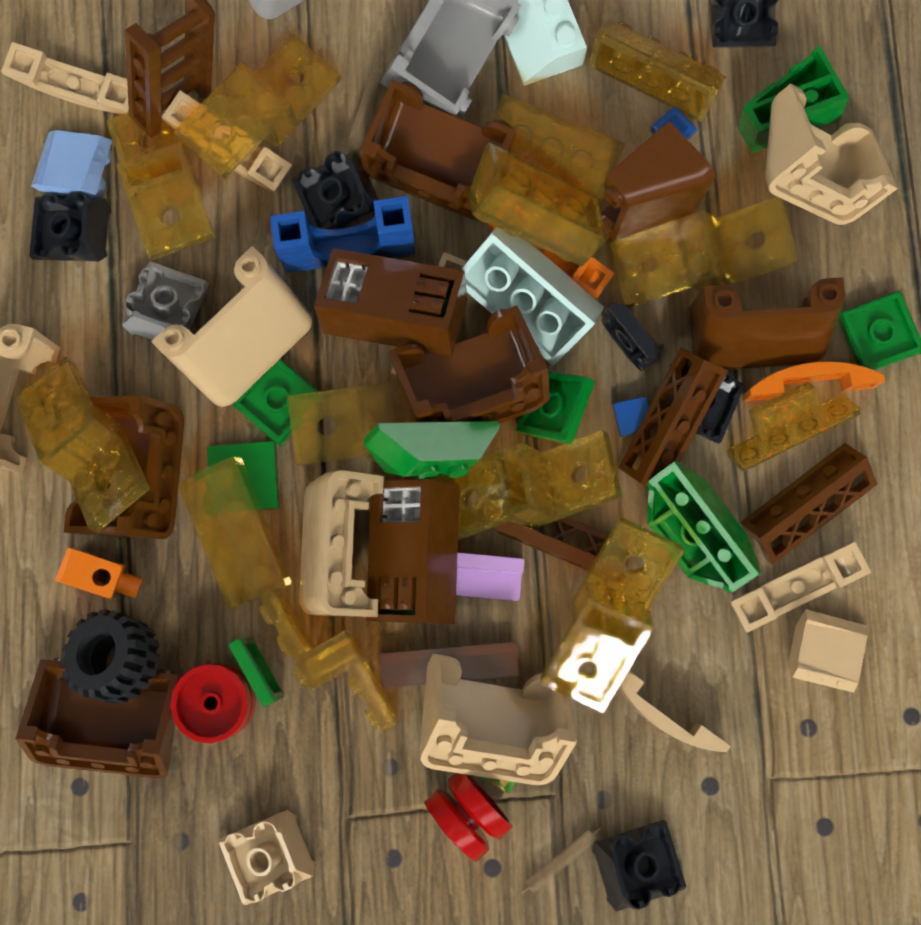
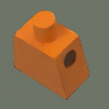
M67 547L55 578L56 582L109 599L116 598L118 593L137 598L143 583L142 578L126 573L127 565L71 547ZM102 571L110 573V581L107 584L100 581V573Z

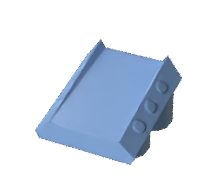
M60 130L49 132L31 187L58 197H67L73 191H81L92 198L102 196L106 188V182L102 177L104 167L111 160L112 152L110 147L112 140L99 135Z

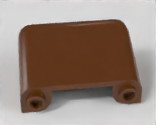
M392 80L360 148L364 172L383 184L466 218L482 221L489 208L513 145L516 130L510 124L500 119L486 122L483 128L424 104L423 97L419 94L420 90L415 85L409 82L399 83Z
M668 121L605 177V191L603 194L610 205L592 218L593 232L603 242L608 240L614 243L684 224L696 213L715 179L714 169L707 159Z
M843 277L825 278L817 281L811 287L809 296L803 300V307L742 311L739 294L734 288L728 285L704 286L689 307L693 354L725 370L792 366L819 361L828 350L845 300Z
M517 305L494 312L487 322V333L456 343L452 357L434 353L425 354L420 345L412 343L402 344L398 348L389 351L391 362L414 423L498 421L500 424L533 412L547 403L550 397L548 367Z
M142 395L78 398L76 409L77 425L82 432L93 435L87 501H74L67 508L63 533L167 539L174 530L184 431L182 411L176 405Z
M54 658L53 661L40 659L15 738L31 761L50 767L148 778H164L167 776L175 729L170 704L172 691L180 679L178 674L170 670L158 669L155 677L149 678V687L146 690H139L140 696L135 699L129 698L127 703L111 704L78 695L76 691L71 690L68 686L69 681L64 680L62 675L65 667L61 666V658Z

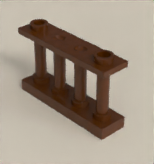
M185 0V15L153 35L146 33L137 23L125 29L129 116L151 138L161 132V111L169 107L180 90L185 94L195 90L205 101L211 98L215 12L206 0ZM185 33L183 39L161 52V47ZM184 56V60L161 74L163 68ZM184 77L183 81H181L165 93H161L162 90H164L168 86L172 85L173 83Z

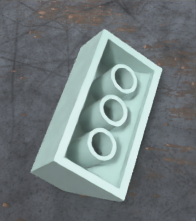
M515 0L521 4L515 15L519 18V21L509 36L505 33L503 36L523 86L583 65L587 46L568 0Z
M504 219L460 269L465 271L467 293L492 314L500 309L518 306L542 357L552 366L595 325L604 308Z

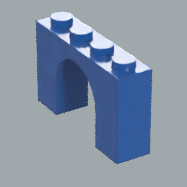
M408 196L373 201L375 209L373 219L364 224L344 229H320L313 227L309 224L305 211L270 216L274 250L285 272L292 273L326 268L333 248L388 258L415 255Z

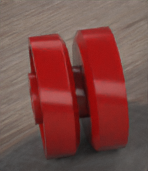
M206 664L192 668L179 679L172 691L170 709L173 721L183 735L195 742L212 744L235 736L248 725L255 712L256 694L245 674L240 669L229 664ZM210 696L217 699L218 705L215 709H212L210 706L213 702Z
M454 773L448 779V786L458 801L456 802L445 791L437 789L424 801V804L444 834L472 861L477 862L489 851L488 840L479 828L481 827L491 837L500 840L513 828V825L471 775Z

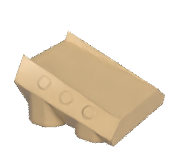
M805 609L795 626L789 656L792 677L854 693L861 674L868 637L867 625Z
M289 810L282 811L219 840V845L243 905L261 901L278 891H287L301 881L314 876L315 861L311 859L297 824V815Z

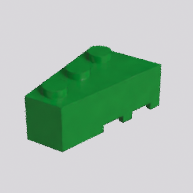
M820 45L813 49L811 55L800 64L796 63L792 66L788 73L779 81L771 83L743 106L738 129L751 153L768 147L772 101L790 83L805 93L807 103L804 110L810 124L819 128L841 119L849 95Z

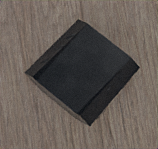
M711 0L712 47L747 48L777 46L778 22L775 19V5L779 0Z
M334 151L326 157L323 165L317 168L307 167L297 177L292 178L310 223L316 228H337L375 211L373 201L379 200L369 176L363 170L361 158L355 151L348 154Z
M73 191L67 197H58L54 194H44L42 197H35L30 258L32 260L99 262L107 257L105 248L108 215L112 211L105 198H92L81 191Z
M611 303L606 308V315L602 317L601 321L611 338L630 362L640 371H643L660 359L664 344L656 343L634 315L635 308Z
M687 360L681 372L682 377L687 375L693 361ZM726 374L695 434L718 444L722 442L745 385L739 382L732 375ZM674 392L666 400V408L671 406L674 400Z
M665 820L594 842L592 852L596 857L608 896L606 900L616 912L626 908L640 910L647 907L653 899L662 896L671 897L687 887Z

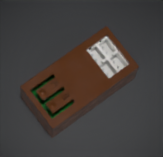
M333 248L314 303L322 332L324 334L395 347L405 343L418 344L423 348L424 352L452 357L468 301L465 271Z
M432 479L384 481L383 494L371 496L367 597L378 599V617H366V621L455 624L459 485Z

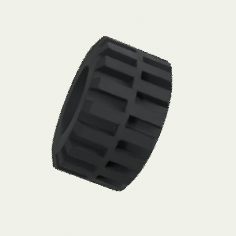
M103 609L99 613L93 611L87 614V620L80 619L76 623V630H70L67 635L70 639L62 648L65 656L61 658V666L65 667L62 675L64 680L69 681L68 686L71 690L76 691L78 695L111 704L127 703L129 698L135 699L140 696V689L146 690L149 687V678L155 677L157 672L154 669L155 663L160 661V655L156 654V650L160 646L158 640L153 639L156 634L153 629L147 627L148 624L114 610ZM115 646L114 658L106 669L107 657Z

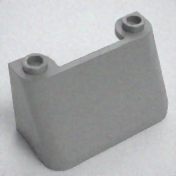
M428 0L379 83L388 88L392 80L399 83L409 82L418 87L424 104L450 115L456 116L458 114L462 117L472 101L468 97L470 93L469 88L498 39L504 33L509 36L516 27L519 18L515 15L521 4L515 0Z

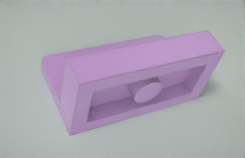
M458 553L456 595L518 601L520 599L525 559Z

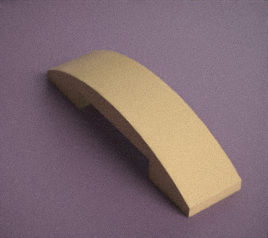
M11 42L1 70L2 74L31 88L75 104L111 113L129 114L126 78L111 73H106V76H102L47 58L42 51Z
M181 90L162 115V119L204 152L241 176L275 193L292 167V164L265 146L262 149L209 114L208 108Z
M852 542L797 567L730 601L745 633H748L777 619L778 616L836 588L852 583L872 572L856 542Z
M610 662L608 668L617 687L631 706L652 725L666 734L698 748L718 752H727L730 745L701 724L695 722L689 732L684 730L637 695V692L644 684L641 679L618 662Z

